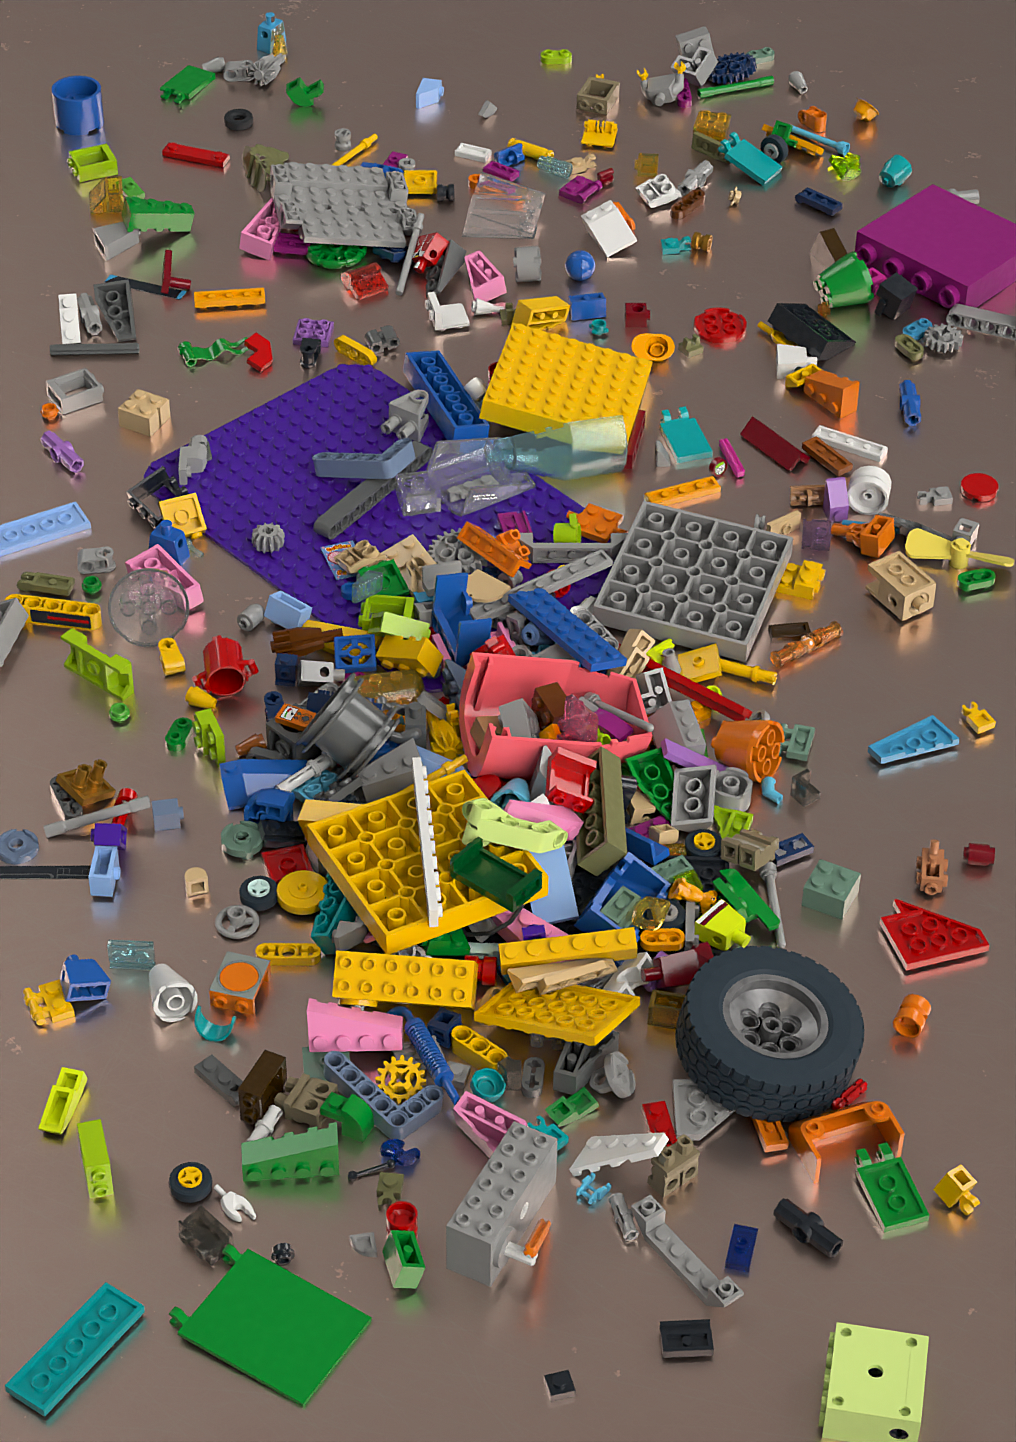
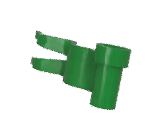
M247 337L235 343L220 338L208 348L192 347L188 341L178 345V351L188 367L196 365V360L198 359L214 360L223 351H230L235 355H241L250 349L247 347L240 350L232 349L240 346L248 339Z

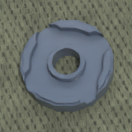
M11 829L0 835V860L14 865L32 860L39 851L37 836L26 829H22L23 831ZM14 845H22L18 848L13 847Z

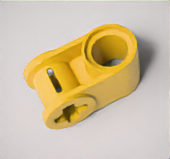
M172 638L161 639L158 643L161 653L159 658L165 676L185 672L184 658L179 651L176 641Z

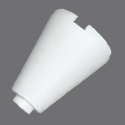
M166 964L155 965L150 970L149 982L152 1007L156 1015L163 1021L175 1022L184 1019V1015L189 1011L192 1013L198 1002L194 987Z

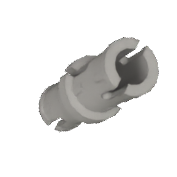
M622 1193L611 1195L609 1203H611L615 1213L614 1220L620 1226L624 1239L626 1241L636 1239L639 1232L633 1221V1212L631 1209H628L624 1195Z

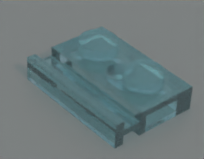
M108 940L107 949L111 969L151 970L156 965L153 941Z

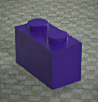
M95 823V829H91V842H94L95 846H114L118 850H126L127 828L122 824Z

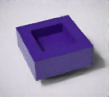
M532 924L522 928L523 941L546 938L545 926Z

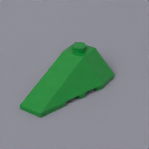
M662 748L626 758L624 761L630 775L636 778L639 788L671 824L674 773L668 759L663 756Z

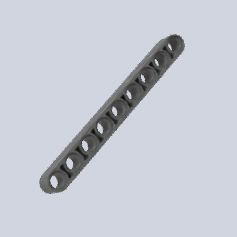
M413 441L416 458L393 478L366 479L315 521L314 532L330 540L336 538L405 481V477H410L431 459L433 449L418 441Z

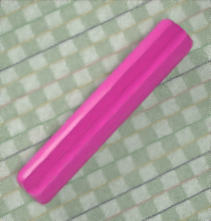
M727 438L720 439L719 447L734 475L737 478L743 477L745 469Z

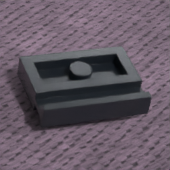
M259 821L258 829L262 841L265 842L264 847L286 848L303 844L306 849L308 842L305 840V835L298 821Z
M710 1319L660 1321L659 1330L663 1358L713 1356L714 1346Z

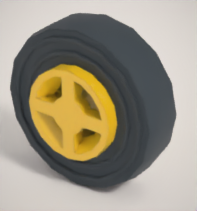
M709 829L695 830L689 833L685 839V852L687 856L720 857L722 838L716 832Z
M186 1162L178 1165L173 1169L169 1177L171 1194L182 1202L193 1203L201 1201L207 1197L212 1189L213 1181L210 1170L198 1162Z

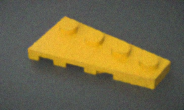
M307 620L302 626L321 628L322 632L342 628L343 636L368 634L366 630ZM375 635L376 649L382 643L384 637ZM334 642L324 643L325 648L322 650L335 655ZM358 643L362 649L368 648L366 645ZM352 644L345 646L342 650H347ZM352 649L349 652L352 656H358L361 653L359 649ZM370 655L362 656L359 659V664H364L370 658ZM341 657L342 659H345L352 663V660L349 657Z

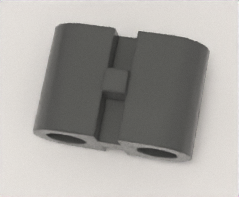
M392 326L380 327V332L374 329L365 334V341L369 349L375 354L384 352L383 348L385 347L390 350L400 344V340Z

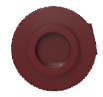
M613 168L598 172L597 180L604 185L611 183L614 179Z

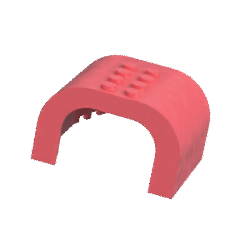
M472 652L462 684L459 706L460 734L464 752L468 758L467 766L470 774L473 777L494 774L499 779L521 778L531 781L542 748L547 745L551 753L557 747H561L585 757L590 756L602 746L618 756L621 764L625 762L626 758L644 753L650 744L653 736L652 732L645 731L628 722L626 723L633 728L634 732L628 736L627 741L618 742L617 739H611L610 744L602 745L601 742L512 737L509 727H503L501 736L495 734L496 727L489 723L481 749L479 750L470 734L476 717L500 715L499 706L523 698L531 708L535 688L558 682L571 704L581 696L583 697L587 692H593L599 695L602 702L649 723L637 680L611 672L609 676L597 671L590 672L585 668L579 667L580 662L573 660Z

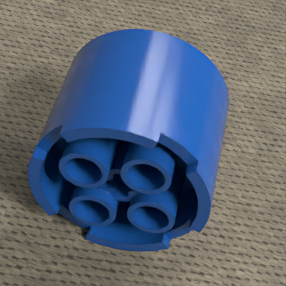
M69 76L53 84L51 90L56 128L64 130L65 134L80 136L87 135L88 131L94 129L99 130L103 126L101 85L97 80L87 76Z

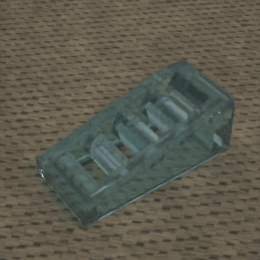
M368 570L353 583L352 603H358L379 593L382 590L383 574Z

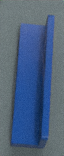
M625 827L627 852L652 865H656L670 856L669 848Z

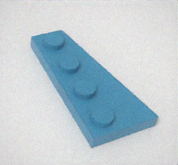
M932 715L869 745L868 753L880 764L959 745L960 738Z

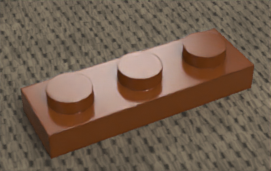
M817 436L802 442V449L839 477L852 470L853 464Z

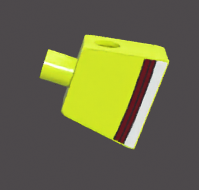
M722 899L695 921L694 935H699L700 941L708 942L709 945L722 951H727L735 943L745 948L751 939L749 935L745 934V918Z

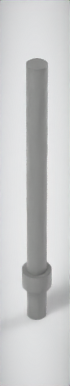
M418 213L416 222L412 226L413 233L396 289V294L399 296L403 293L419 234L422 233L424 214Z

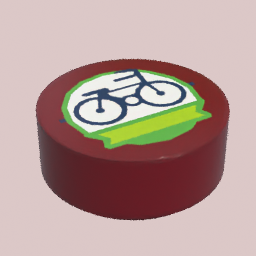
M720 457L714 458L709 465V472L716 477L722 476L727 469L726 460Z

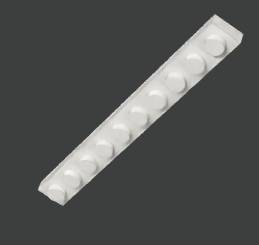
M421 757L412 758V775L429 927H438V917H443L442 903L437 902L441 901L440 887H436V885H439L438 871L434 872L437 869V857L432 856V854H435V840L430 841V839H434L433 825H429L432 823L431 810H427L430 808V796L425 795L428 794V780H423L427 779L426 766H422Z

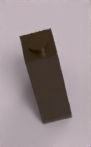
M835 228L819 232L810 250L811 254L826 269L847 254Z

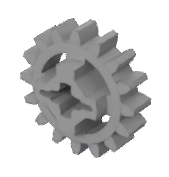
M941 323L940 326L934 324V328L929 326L928 330H925L924 342H926V346H930L931 350L937 349V352L946 353L947 350L953 352V349L959 350V347L962 346L963 334H961V330H957V327L951 328L950 324L944 325Z

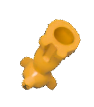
M682 877L674 881L669 890L668 898L699 903L703 915L716 904L718 893L714 890L703 893L698 887L687 883L686 879Z

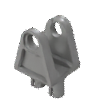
M414 390L389 403V419L381 425L382 432L386 434L395 432L399 439L410 438L418 442L421 441L429 423V415L424 414L428 404V393L424 390ZM421 396L424 399L417 400L416 398H419Z

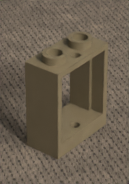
M589 76L577 94L576 109L607 115L619 97L620 82ZM589 94L598 95V96H603V97H605V98L596 97V96H591V95H589Z

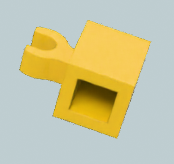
M961 1164L947 1172L933 1189L949 1208L960 1202V1209L965 1215L974 1211L973 1208L980 1204L979 1200L970 1193V1190L976 1185L977 1181Z

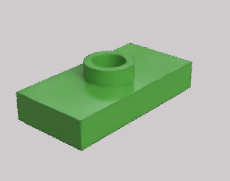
M131 177L115 181L116 187L125 197L145 198L144 191Z

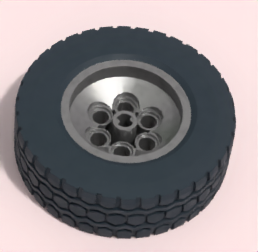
M746 946V948L739 947L731 951L722 952L719 956L716 955L697 971L688 986L677 1019L675 1032L676 1048L679 1059L682 1061L681 1064L686 1073H689L688 1076L693 1083L698 1084V1088L705 1095L708 1094L710 1099L718 1104L721 1103L722 1107L730 1111H737V1114L745 1117L751 1116L752 1119L761 1121L766 1119L768 1122L782 1120V1122H792L795 1119L799 1121L809 1116L813 1117L831 1107L834 1099L840 1098V1095L847 1088L864 1043L865 1029L862 1012L853 994L849 993L848 987L843 982L841 983L840 979L833 972L830 973L829 969L820 963L817 964L815 960L807 956L803 957L801 956L802 954L793 951L788 952L787 949L777 947L774 949L771 946Z

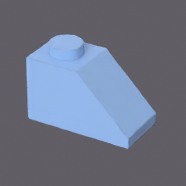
M422 79L416 92L417 109L439 102L440 97L444 95L442 80Z

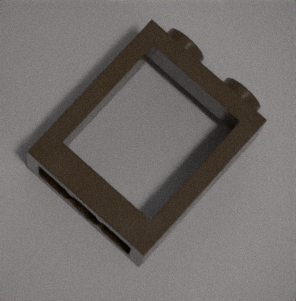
M268 1050L263 1051L238 1088L240 1120L247 1124L255 1125L258 1120L263 1118L269 1106L275 1105L274 1099L280 1092L285 1093L287 1081L285 1056Z

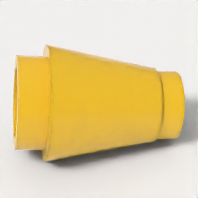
M191 686L185 696V701L189 705L200 708H211L213 710L217 703L216 698L198 686Z

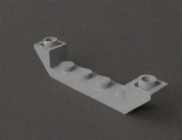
M520 533L519 542L522 546L528 547L530 554L527 557L532 563H571L601 549L615 561L628 533H611L610 543H533V533Z
M358 915L355 922L339 921L337 930L334 929L332 933V943H335L337 951H346L363 942L369 930Z
M651 1195L631 1206L645 1241L706 1306L724 1308L744 1296V1292L729 1276L719 1280L665 1223L666 1210Z

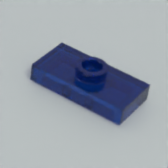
M734 1224L725 1268L744 1272L750 1271L758 1228Z

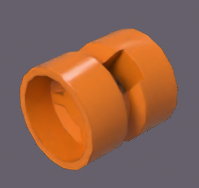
M908 994L905 996L893 1020L894 1029L905 1037L914 1038L919 1036L931 1011L930 1003L920 995Z

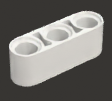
M475 377L464 386V389L476 403L482 404L488 386L482 379Z

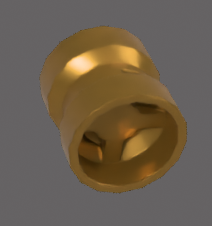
M694 232L691 248L696 250L700 248L703 251L709 252L712 245V235L706 234L702 236L700 232Z

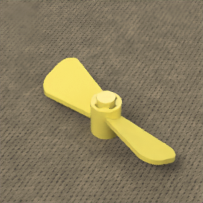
M919 528L909 532L905 544V553L909 558L949 559V565L955 569L966 568L969 558L1006 567L1013 566L1015 562L1014 559L1009 557L970 551L971 544L966 539L958 538L949 541Z

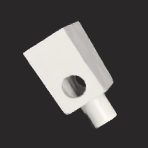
M777 344V379H785L787 375L810 364L817 366V357H807L805 347Z

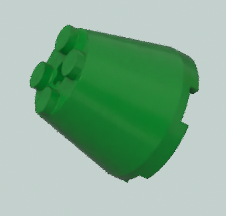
M852 251L845 254L817 275L816 281L813 284L816 291L820 293V302L823 307L835 308L864 304L874 299L873 292L871 293V285H873L871 275L863 260L860 261L856 257L857 252Z

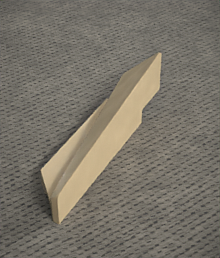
M629 629L618 650L627 658L626 666L611 668L606 675L609 676L611 672L637 680L636 675L642 673L650 659L646 653L653 646L655 640L642 629Z
M589 958L508 969L507 973L516 993L537 987L540 995L616 973L618 970L613 959Z

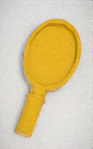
M762 321L758 323L757 327L771 336V339L776 344L797 346L795 342L787 340L782 332L774 330Z

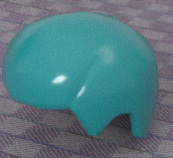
M490 1068L477 1070L470 1081L472 1094L489 1103L497 1101L503 1095L506 1087L502 1075L495 1069Z

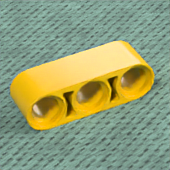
M465 1025L453 1028L451 1033V1049L455 1055L478 1070L484 1068L495 1069L503 1078L506 1076L507 1053L503 1049Z

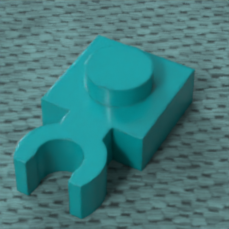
M541 1116L536 1117L538 1126H534L530 1122L527 1123V1127L557 1138V1151L569 1143V1137L553 1123L546 1126L545 1120Z

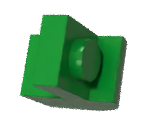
M299 77L286 84V93L295 104L303 107L314 105V97L317 98L324 93V83L320 79L306 86Z
M331 1092L320 1107L321 1115L341 1122L342 1135L363 1143L374 1127V1116L371 1108L364 1100L354 1094L346 1098Z

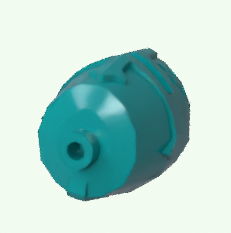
M896 154L892 156L879 173L880 182L890 188L901 185L912 173L911 164L901 155Z

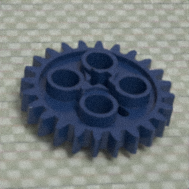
M738 52L736 54L730 53V55L724 54L723 57L718 56V63L707 79L712 81V83L717 82V84L721 82L723 84L727 82L732 84L733 81L737 83L738 80L749 78V75H753V72H756V60L753 58V55L750 56L749 53L745 55L744 52L741 54Z

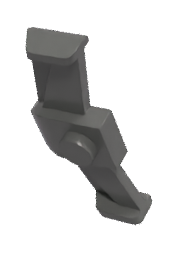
M886 513L876 514L894 518V526L901 528L899 533L905 535L904 538L906 539L909 532L916 528L949 541L952 539L947 534L917 522Z

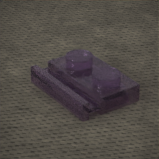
M803 519L801 549L810 547L811 550L830 551L831 521L817 519L806 521V519Z

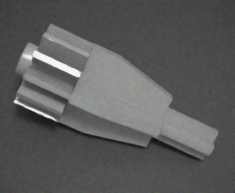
M279 53L275 57L268 55L257 60L249 68L252 70L249 74L254 75L251 80L256 78L255 84L260 82V86L268 84L278 75L281 70L279 65L286 61V55Z

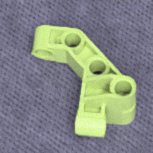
M487 798L467 801L462 806L463 816L468 821L462 838L464 845L480 837L483 839V847L493 842L535 853H544L561 848L568 838V833L550 820L535 823L514 818Z

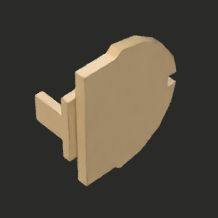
M479 569L468 575L466 591L475 602H493L502 598L505 593L511 590V586Z

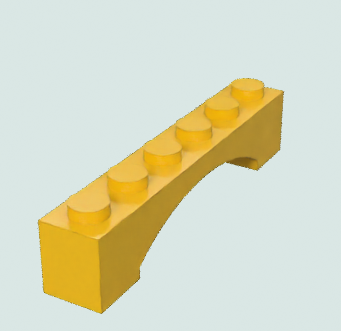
M634 927L498 944L502 975H507V970L512 968L574 959L605 958L614 959V961L637 958L638 949Z

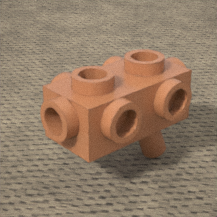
M935 839L930 841V848H922L921 856H917L916 869H920V872H916V885H920V891H925L929 895H935L937 892L942 893V888L947 887L948 874H944V872H947L948 859L944 858V849H938L939 841Z

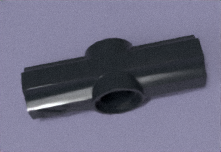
M783 1198L774 1209L773 1216L791 1228L793 1235L799 1242L812 1244L829 1258L836 1256L843 1246V1240L827 1229L821 1217L816 1213H806L788 1198Z

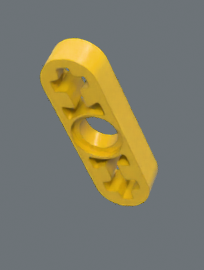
M341 335L334 340V346L339 353L360 365L373 366L377 363V357L372 350L351 338Z
M262 943L255 949L256 957L270 960L272 966H313L321 960V949L313 943ZM285 952L294 953L291 957H285L282 954Z

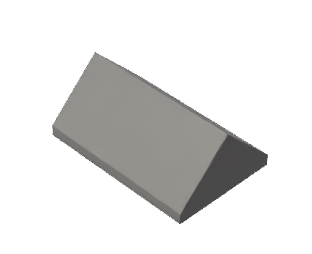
M716 765L675 769L671 816L672 827L691 833L695 830L707 829L713 824Z

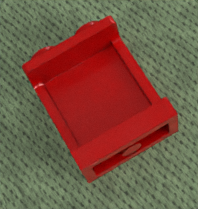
M557 747L548 757L545 796L548 801L584 814L593 804V799L588 797L590 774L596 769L597 761Z

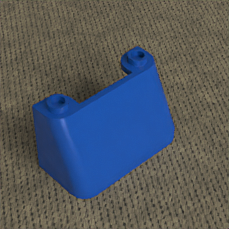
M628 852L605 878L574 926L584 933L622 929L600 912L622 886L639 895L642 901H648L649 908L655 901L667 898L668 893L666 890L670 883L632 853ZM648 908L631 926L635 929L636 942L640 939L638 935L640 930L638 929L646 919Z

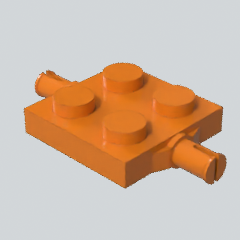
M590 503L583 512L576 513L578 523L581 526V536L600 543H607L611 538V533H628L627 530L619 528L623 521L622 514ZM569 510V511L567 512L566 518H569V514H572V513H575V512H572V511Z

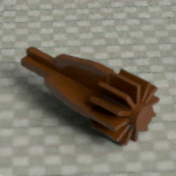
M296 627L273 631L274 641H270L272 653H276V656L277 653L298 655V657L306 656L325 648L324 643L334 642V637L343 636L342 628L322 632L321 628Z

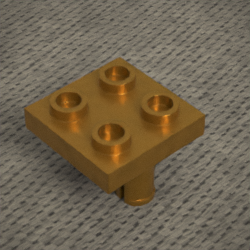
M102 759L95 760L93 767L81 764L78 765L77 769L59 773L55 780L81 806L112 798L116 792L103 778L107 763Z

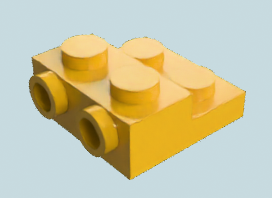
M196 493L158 502L162 520H170L172 527L182 530L185 537L191 536V539H197L202 537V533H205L207 530Z
M807 560L803 561L802 566L788 563L776 592L812 600L814 594L819 592L820 581L824 580L825 569H823V564Z

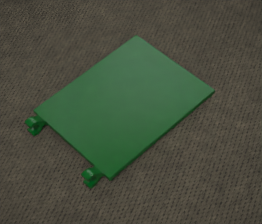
M227 1244L222 1250V1253L226 1254L222 1260L229 1265L234 1264L233 1267L190 1317L183 1310L175 1306L169 1313L172 1317L169 1323L175 1327H181L177 1332V1335L304 1407L371 1322L372 1317L254 1251L247 1249L243 1254H240L234 1246Z

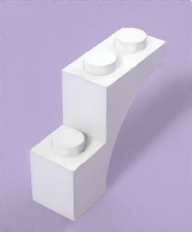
M76 294L58 295L63 344H81Z

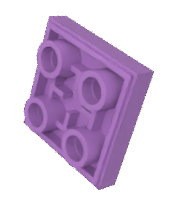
M299 319L293 337V345H301L302 338L321 339V347H328L334 329V322L325 319Z

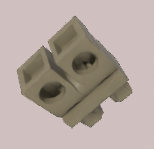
M742 829L740 834H735L732 838L725 837L721 840V859L756 871L769 861L775 859V851L779 849V838L763 836L757 830L749 831Z
M304 1073L300 1079L289 1076L285 1084V1091L289 1092V1095L281 1092L278 1093L274 1099L275 1106L285 1112L286 1119L307 1123L310 1125V1128L317 1126L319 1130L328 1118L320 1114V1107L331 1092L338 1094V1085L318 1078H310V1075Z
M681 1135L677 1138V1142L669 1147L665 1146L659 1156L651 1158V1164L653 1165L651 1168L652 1174L648 1176L647 1183L663 1198L679 1188L680 1184L683 1185L698 1175L700 1151L693 1146V1141L687 1135Z

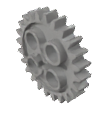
M461 528L458 529V532L451 529L449 534L444 531V536L437 535L438 540H432L433 545H429L428 553L437 564L457 561L458 558L461 562L462 573H473L477 569L482 571V566H487L488 560L457 539L458 534L462 530Z

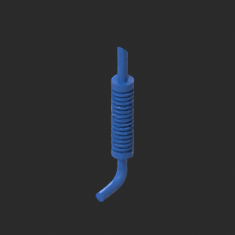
M404 1006L389 1009L386 1012L387 1014L402 1016L405 1019L404 1030L435 1085L444 1087L455 1106L460 1100V1096L452 1084L454 1074L423 1020L414 1018L412 1012Z

